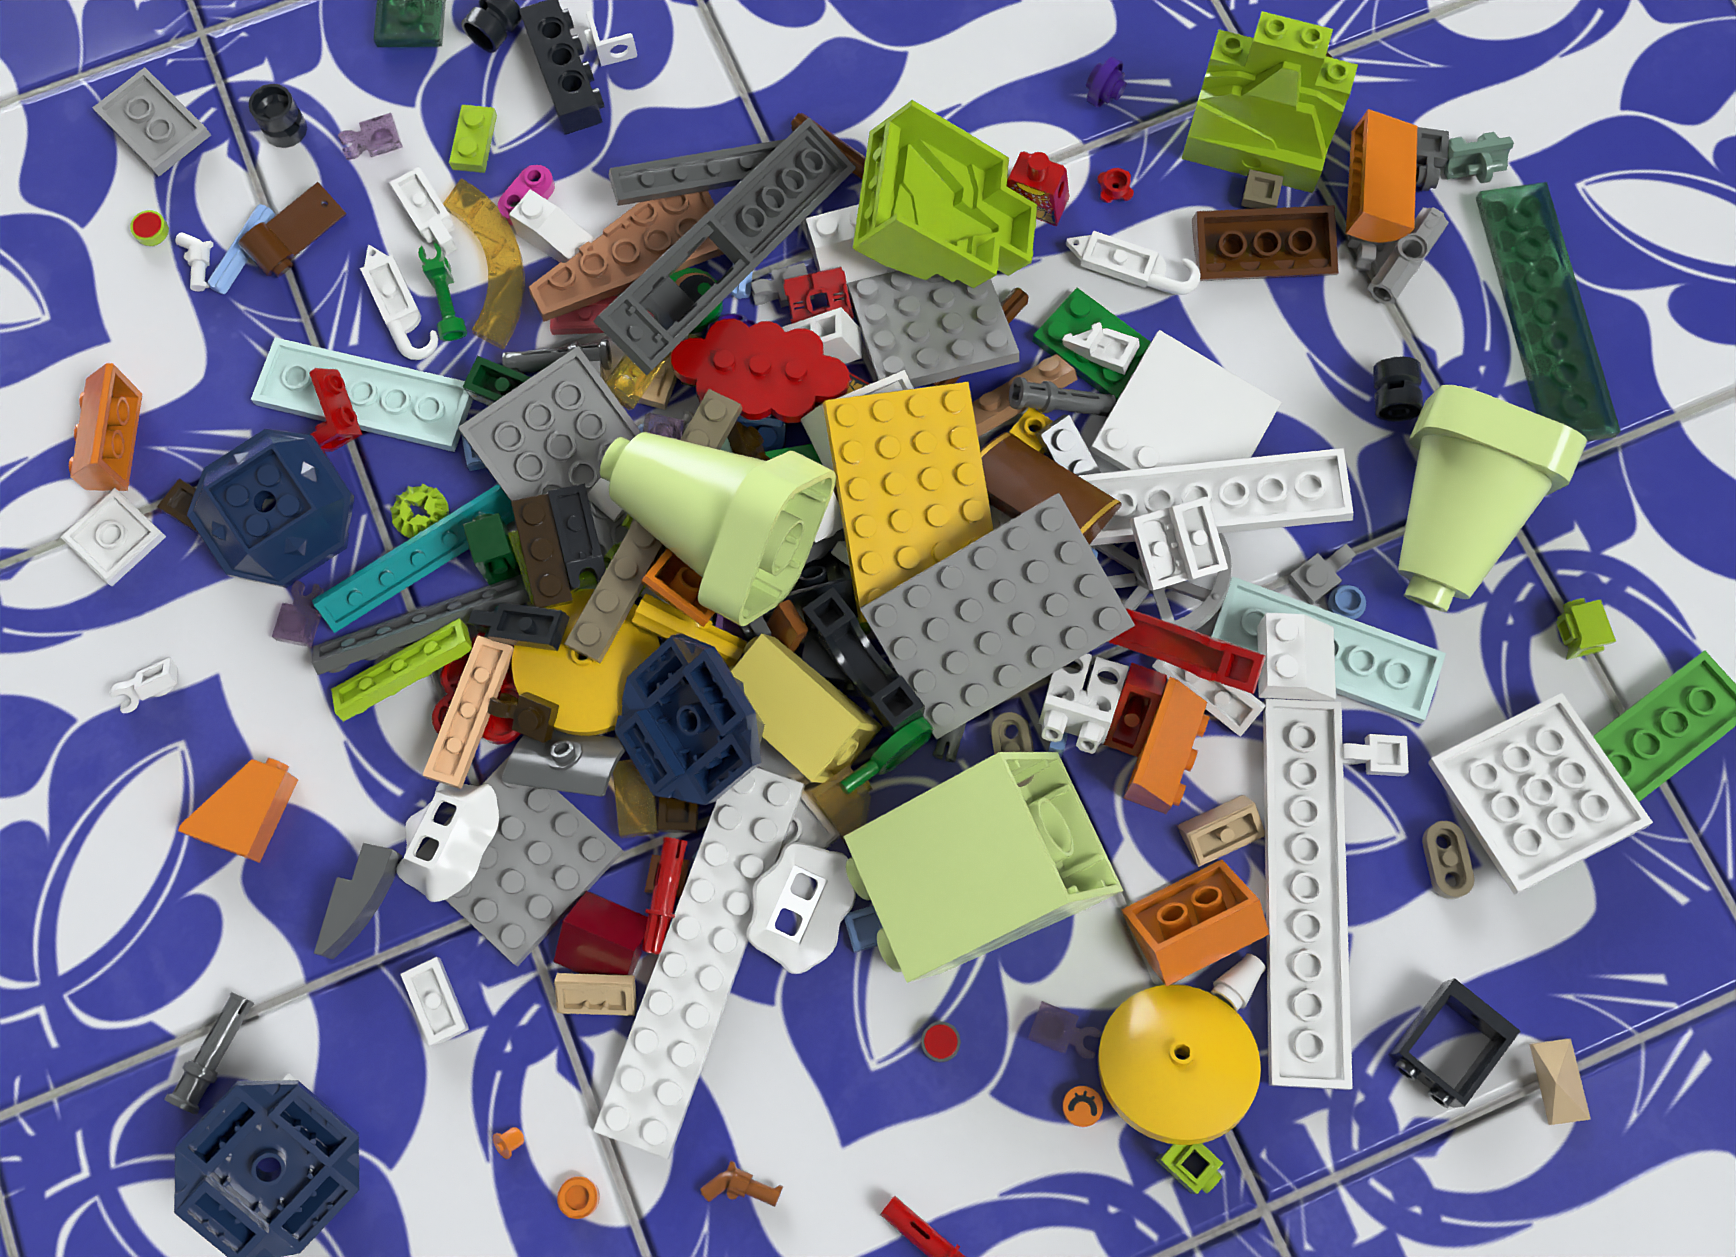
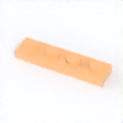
M477 635L424 769L423 776L425 778L462 789L490 714L487 712L490 698H497L512 660L513 646Z

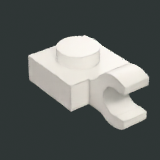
M171 657L137 672L134 679L116 683L111 687L110 696L111 698L122 694L129 696V700L121 703L120 711L122 713L132 712L137 708L139 698L143 701L153 695L154 697H160L170 692L177 685L178 668Z
M1369 734L1365 737V745L1343 744V765L1366 763V774L1405 776L1409 773L1407 736Z

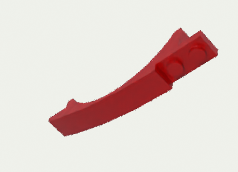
M1128 608L1125 609L1135 626L1107 641L1172 664L1200 678L1215 681L1251 694L1255 692L1266 655Z

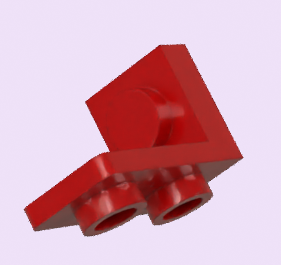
M314 368L309 374L326 422L315 426L316 431L310 435L316 438L324 452H333L361 436L362 432L340 372L337 369Z

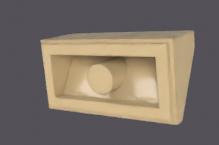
M1244 795L1178 825L1180 834L1198 867L1265 836V830L1255 802Z

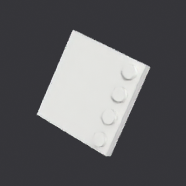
M1159 330L1089 451L1123 471L1251 458L1282 402Z
M1563 693L1431 758L1428 762L1514 895L1647 828L1653 823Z

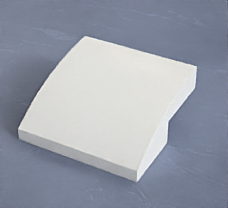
M1208 496L1129 519L1149 590H1156L1228 569Z

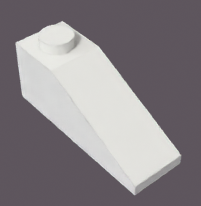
M531 189L509 214L517 236L558 262L566 263L579 253V248L586 242L592 243L596 240L559 207Z
M842 307L782 327L785 332L795 328L812 330L820 336L823 342L824 355L838 358L844 364L862 358L861 329Z

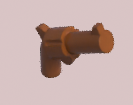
M731 1160L727 1171L718 1174L704 1185L700 1191L708 1202H711L727 1189V1197L731 1200L736 1199L738 1196L744 1198L745 1195H749L775 1207L783 1186L778 1185L772 1188L753 1180L752 1174L738 1169L735 1162Z

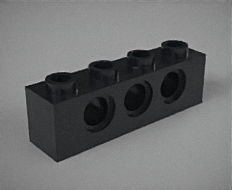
M545 0L520 8L526 32L564 134L567 135L603 123L599 109L605 108L599 89L591 88L590 82L595 80L589 62H581L580 55L584 54V50L578 34L572 36L570 33V29L574 28V24L568 8L562 10L558 0Z

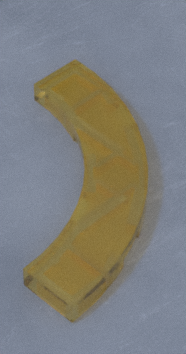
M461 178L443 205L450 214L462 221L478 238L483 247L488 266L487 295L483 309L472 331L474 335L504 350L515 330L521 313L520 307L523 292H525L523 258L517 239L500 209L488 196Z

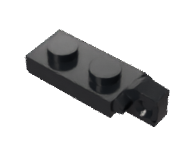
M499 603V606L495 607L494 612L473 610L468 624L477 628L478 632L485 633V638L495 642L558 651L570 617L562 610Z

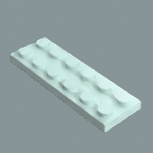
M274 338L251 397L255 405L326 422L309 372L314 368L337 369L345 382V388L353 410L357 415V421L361 430L455 452L461 435L458 427L465 423L473 401L463 389L465 381Z
M1231 578L1228 593L1221 605L1211 637L1258 652L1257 626L1266 613L1305 614L1334 627L1335 685L1337 694L1419 724L1425 721L1446 653L1242 579Z

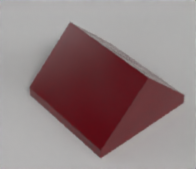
M586 891L563 920L553 962L579 974L633 975L643 953L642 944L648 917Z

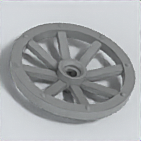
M1218 533L1228 569L1217 573L1212 590L1186 581L1156 590H1149L1140 558L1137 560L1113 544L1090 546V548L1097 549L1134 572L1107 576L1114 589L1138 586L1124 603L1125 608L1135 611L1148 594H1153L1161 620L1194 631L1214 616L1224 602L1231 582V555L1222 533ZM1169 589L1203 601V603L1185 617L1174 620L1165 590Z

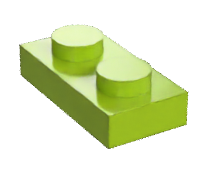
M461 105L449 160L452 170L485 173L497 119L495 108Z

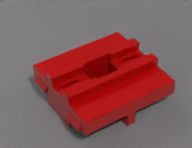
M842 267L783 279L784 291L792 318L791 324L841 307L851 319L854 318L846 285L845 271L842 270ZM825 293L827 306L812 309L810 296Z

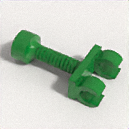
M434 243L437 255L433 259H426L425 249L421 245L418 255L424 264L422 269L433 288H435L442 321L437 323L439 338L442 341L461 339L467 335V329L464 319L455 316L448 284L454 283L451 265L447 258L444 257V253L438 244Z

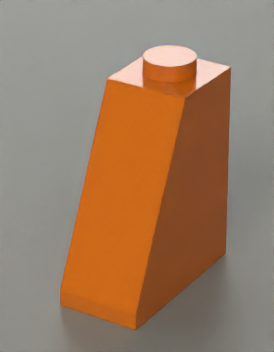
M268 758L266 763L251 759L184 820L178 831L191 838L260 863L299 779L288 773L289 766L271 758Z

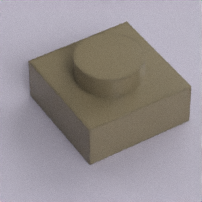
M1250 169L1241 206L1254 209L1276 208L1283 176Z

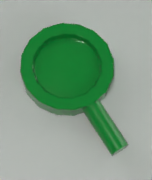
M920 717L904 726L881 745L867 763L839 782L843 792L848 795L877 773L879 775L886 774L902 764L931 738L934 727L925 717Z

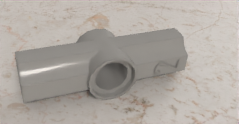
M1434 207L1422 208L1415 218L1414 230L1407 236L1399 239L1394 250L1368 286V290L1374 299L1382 304L1395 303L1446 229L1449 222L1444 217L1443 212ZM1404 253L1411 255L1413 258L1407 257Z

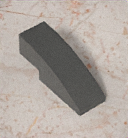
M367 843L362 844L352 880L336 878L314 954L333 960L366 927L382 904L394 881L397 865L402 859L401 854L390 848Z

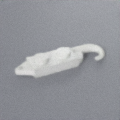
M1093 231L1092 235L1067 238L1066 240L1067 247L1081 260L1082 267L1144 288L1149 286L1173 295H1185L1195 290L1200 282L1201 273L1198 266L1186 258L1182 260V264L1188 267L1191 277L1186 282H1179L1165 277L1166 262L1159 255V252Z
M368 245L365 265L360 269L397 349L403 356L411 360H421L429 357L438 346L437 332L434 330L430 332V342L424 348L417 349L412 347L406 334L419 325L421 314L393 255L387 256L371 245Z

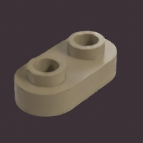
M1007 712L999 715L994 720L991 727L994 755L998 752H1034L1030 725L1023 716ZM1010 725H1015L1018 728V735L1013 739H1009L1006 735V729ZM1034 775L1018 783V787H1023L1029 784L1032 781Z
M1450 821L1436 822L1426 829L1422 838L1431 883L1434 890L1440 896L1446 899H1458L1468 894L1474 886V873L1463 831L1456 824ZM1437 836L1443 837L1446 840V849L1440 848L1437 845ZM1446 874H1451L1455 878L1456 884L1454 887L1446 883Z

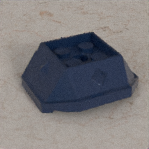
M264 429L203 468L187 516L226 575L287 588L347 549L354 495L314 436ZM275 496L276 504L274 508L268 512H263L262 506L264 501L269 497Z
M680 633L670 636L627 677L622 697V715L618 716L615 733L653 796L673 797L686 802L707 805L719 799L762 763L760 744L765 724L744 693L743 682L734 677L716 648Z
M298 1080L237 1081L175 1147L174 1213L227 1257H284L300 1254L359 1191V1132ZM272 1157L277 1159L281 1166L273 1172H265L258 1167V1163L264 1158Z

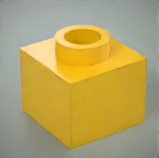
M1028 408L1009 431V434L1044 454L1045 451L1035 433L1053 421L1037 409ZM1029 427H1032V428L1035 429L1037 432H1032V431H1030V430H1029Z

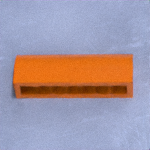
M1368 109L1351 131L1346 234L1370 242L1383 243L1401 239L1414 230L1418 126Z

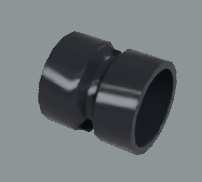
M479 0V8H472L461 22L466 35L483 50L490 53L496 52L507 38L506 30L513 32L522 21L519 10L520 6L515 0Z
M267 84L253 92L248 103L249 111L269 143L276 147L288 148L301 142L306 135L307 123L288 89L280 84Z
M1404 356L1391 357L1377 362L1373 366L1374 388L1377 390L1374 396L1375 415L1377 418L1396 422L1418 417L1423 408V394L1419 388L1422 382L1421 363L1417 359Z

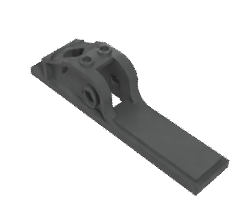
M807 118L603 310L593 322L647 376L856 167L811 118ZM709 237L734 265L694 303L670 276Z

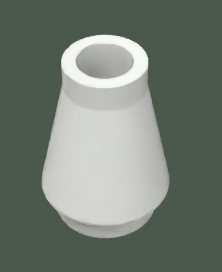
M1246 954L1240 962L1213 982L1214 989L1211 991V994L1225 1001L1236 1012L1239 1008H1245L1261 974L1266 969L1264 963L1256 956Z

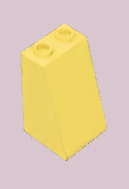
M766 634L754 637L743 650L745 655L736 666L733 665L729 669L735 678L743 682L744 693L765 724L762 737L811 782L836 784L883 726L778 639Z

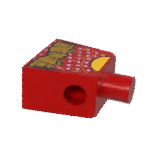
M1025 151L1020 152L1008 177L1006 186L1037 204L1036 219L1057 226L1070 197L1067 169L1061 164L1050 161L1049 157L1043 152H1034L1032 154Z

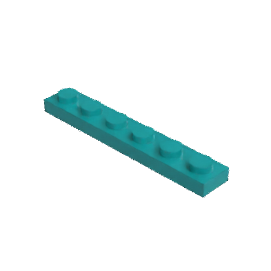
M499 484L319 595L312 600L314 606L333 632L339 631L468 550L469 545L463 524L472 522L476 516L486 513H499L506 525L514 521L515 518L510 499Z

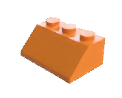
M113 363L104 364L86 378L84 391L80 394L79 398L81 413L79 424L74 429L76 444L74 456L69 461L70 477L85 490L112 491L116 488L118 491H128L142 393Z
M1169 677L1164 686L1162 697L1123 797L1126 800L1167 814L1172 804L1179 806L1186 788V785L1180 783L1184 770L1191 771L1198 750L1192 749L1195 737H1203L1210 716L1204 714L1208 702L1178 679Z
M1222 859L1121 909L1149 965L1166 987L1269 935L1260 899Z

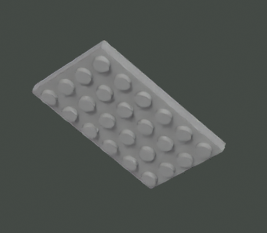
M579 346L458 427L461 434L510 501L547 494L550 490L584 483L588 494L601 478L600 466L609 446L619 437H624L631 441L635 436L642 433ZM589 500L601 554L604 559V556L613 544L623 541L628 529L621 525L627 513L625 512L614 522ZM587 571L579 575V589H596L598 584L591 572Z
M1059 493L860 607L897 673L903 676L925 705L924 717L934 727L932 733L936 739L1135 626Z

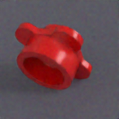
M1112 168L1107 172L1100 173L1097 182L1102 188L1101 200L1106 203L1117 199L1130 200L1134 194L1133 189L1130 188L1131 174L1121 168Z

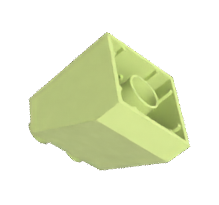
M998 752L843 836L852 855L846 861V873L849 882L861 898L872 901L883 927L877 933V945L881 956L893 971L903 973L907 983L946 972L1086 910L1123 891L1058 752ZM1034 775L1032 781L1029 784L1023 787H1018V783Z

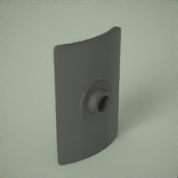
M554 730L552 739L542 743L523 735L508 760L502 781L508 784L603 797L606 794L614 768L626 750L619 738L600 735L580 736Z

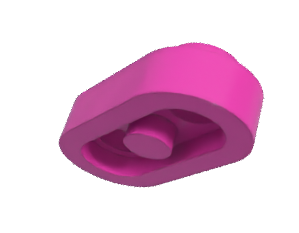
M531 165L525 168L500 197L498 209L502 219L507 224L513 226L509 214L515 206L511 207L510 205L513 202H520L530 189L546 200L552 195L555 183L548 168L542 165ZM540 178L538 181L532 182L533 179Z

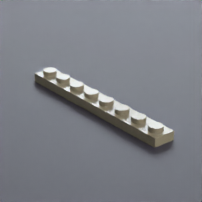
M708 389L680 440L720 450L743 410L741 404ZM636 520L632 523L564 643L567 648L599 664L644 586L641 580L660 558L666 547Z

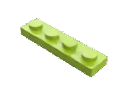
M458 618L332 688L335 714L344 722L356 714L363 713L369 707L385 698L397 694L412 683L428 677L432 672L450 662L462 658L473 648L467 626Z

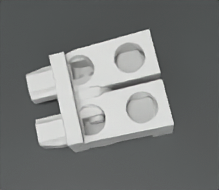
M1085 654L1074 660L1081 666L1082 671L1064 666L1051 674L1038 724L1042 725L1041 737L1043 739L1058 742L1062 740L1064 732L1078 736L1076 746L1079 750L1093 754L1096 752L1099 744H1104L1129 666L1096 657L1087 688L1082 690L1092 655ZM1102 671H1109L1117 677L1118 681L1097 676V674Z

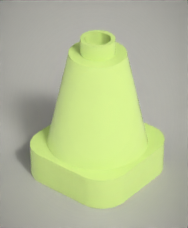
M1457 385L1440 386L1425 401L1409 438L1410 445L1419 450L1398 566V573L1410 580L1404 596L1420 605L1441 612L1448 611L1453 597L1470 599L1546 495L1569 485L1586 446V437L1562 423L1485 393Z
M648 432L638 434L631 441L624 437L617 438L607 449L600 466L601 478L610 482L609 496L611 500L702 577L698 593L699 603L740 626H746L775 608L779 603H782L795 586L807 561L836 481V474L833 470L795 451H788L768 461Z

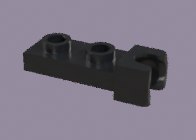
M585 483L548 491L571 592L578 591L580 586L579 575L583 572H591L598 584L606 568L600 550Z

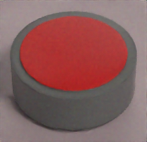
M934 1022L922 1034V1050L934 1062L943 1063L950 1061L960 1049V1035L956 1028L947 1022Z

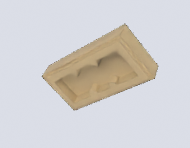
M557 973L554 981L557 1013L635 1016L637 1008L635 976Z

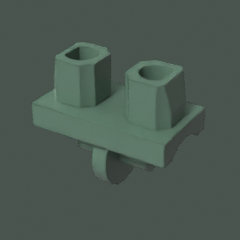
M1495 132L1483 133L1478 137L1477 142L1466 143L1462 137L1450 138L1448 160L1444 175L1447 179L1476 175L1480 183L1490 182L1493 172L1507 170L1508 154L1514 145L1510 136L1499 138Z

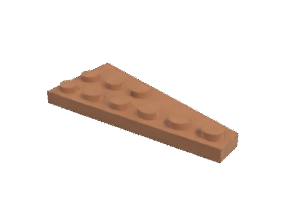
M703 191L639 202L607 226L600 237L592 243L588 241L581 246L579 253L566 263L560 262L529 286V291L543 322L624 292L715 206L709 192ZM708 237L675 272L723 255L724 253Z

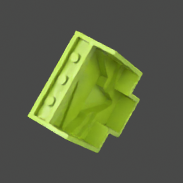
M1262 11L1253 38L1219 29L1181 159L1248 176L1250 169L1283 176V186L1313 193L1322 173L1329 145L1350 96L1358 64L1326 57L1333 31L1331 28Z
M911 100L869 131L853 249L886 267L925 281L935 274H939L952 282L959 280L975 288L996 276L997 271L1009 276L1032 262L1037 204L1006 186L1009 177L1008 156L916 101Z

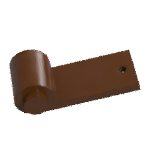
M317 182L268 223L261 222L250 229L239 240L238 245L267 276L275 274L277 277H280L293 266L291 262L293 258L345 217L347 213L322 185Z

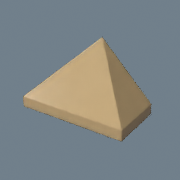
M1571 1038L1529 1044L1548 1124L1555 1125L1591 1120Z

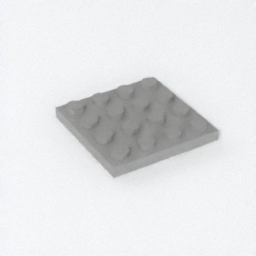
M894 271L847 283L848 293L877 381L905 370L913 388L1019 362V350L991 279L972 288L959 280L952 282L939 274H935L925 281L901 271Z
M509 756L483 783L489 784L497 797L499 822L496 833L484 851L472 881L462 890L445 900L518 967L624 851L557 790L504 783L502 778L510 758ZM454 814L446 821V823L443 826H447L450 824ZM430 838L416 853V857L425 861H431L439 847V841Z

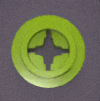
M423 483L417 487L408 486L405 492L401 495H396V502L390 508L393 525L399 533L410 539L449 515V506L443 494L437 488L428 487ZM425 504L424 509L427 511L429 518L419 514L413 518L414 513L410 505L421 507Z

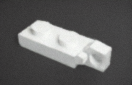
M417 167L389 182L421 236L428 243L436 239L445 256L457 250L449 234L450 231L455 229L450 214L421 168Z

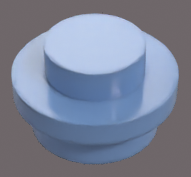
M1342 585L1335 588L1330 594L1328 607L1330 612L1356 620L1365 611L1366 599L1357 587Z

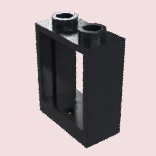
M1453 978L1440 985L1388 1055L1397 1062L1395 1068L1402 1075L1412 1081L1418 1079L1430 1089L1427 1093L1435 1102L1445 1108H1449V1106L1452 1108L1465 1107L1521 1031L1457 979ZM1445 1003L1490 1039L1454 1089L1409 1053Z

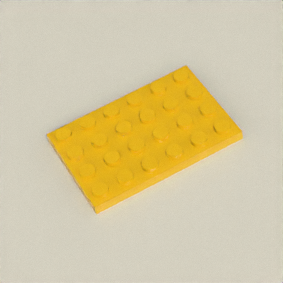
M969 382L839 398L823 402L859 623L867 622L860 607L993 531Z

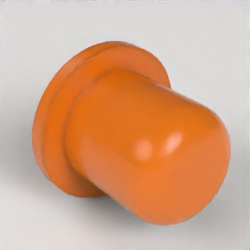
M512 1127L503 1134L495 1133L493 1135V1143L498 1153L503 1158L509 1159L512 1156V1151L524 1143V1135L519 1128Z

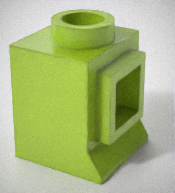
M1580 598L1563 605L1564 612L1557 617L1558 621L1556 624L1564 646H1568L1567 660L1602 652L1605 650L1604 645L1616 642L1601 599L1586 603L1585 598Z
M1202 1143L1193 1145L1172 1144L1165 1153L1159 1154L1155 1159L1191 1194H1198L1201 1189L1206 1194L1209 1193L1222 1178V1175L1217 1170L1223 1165V1162ZM1193 1150L1208 1163L1197 1178L1181 1165Z

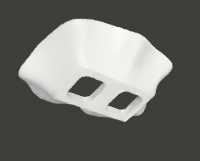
M439 783L433 800L407 820L405 826L406 854L397 865L396 871L405 883L423 893L429 901L438 902L448 899L462 890L474 878L482 855L498 828L499 809L493 788L489 784L480 786L463 784L462 789ZM443 802L452 804L457 808L452 821L447 826L435 823L433 820L438 807ZM425 837L439 841V847L431 861H425L416 857V852Z
M791 842L783 847L780 858L772 868L760 876L754 883V911L752 921L747 928V939L757 950L773 958L791 974H800L808 971L825 960L837 945L840 923L850 912L856 899V892L850 884L846 873L847 856L840 852L828 851L805 843ZM798 873H803L817 882L813 895L809 900H804L790 891L793 880ZM783 908L801 916L800 925L793 936H789L775 928V921L780 910Z

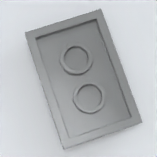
M145 67L92 107L96 114L158 177L211 136L207 128Z

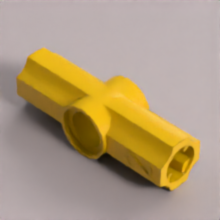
M647 593L639 603L632 619V624L666 640L672 635L682 633L714 646L728 667L736 666L747 645V642L742 640V638L713 626L712 621L709 620L703 627L670 604Z

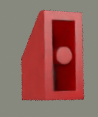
M1131 663L1103 745L1138 757L1162 697L1167 678L1166 674Z

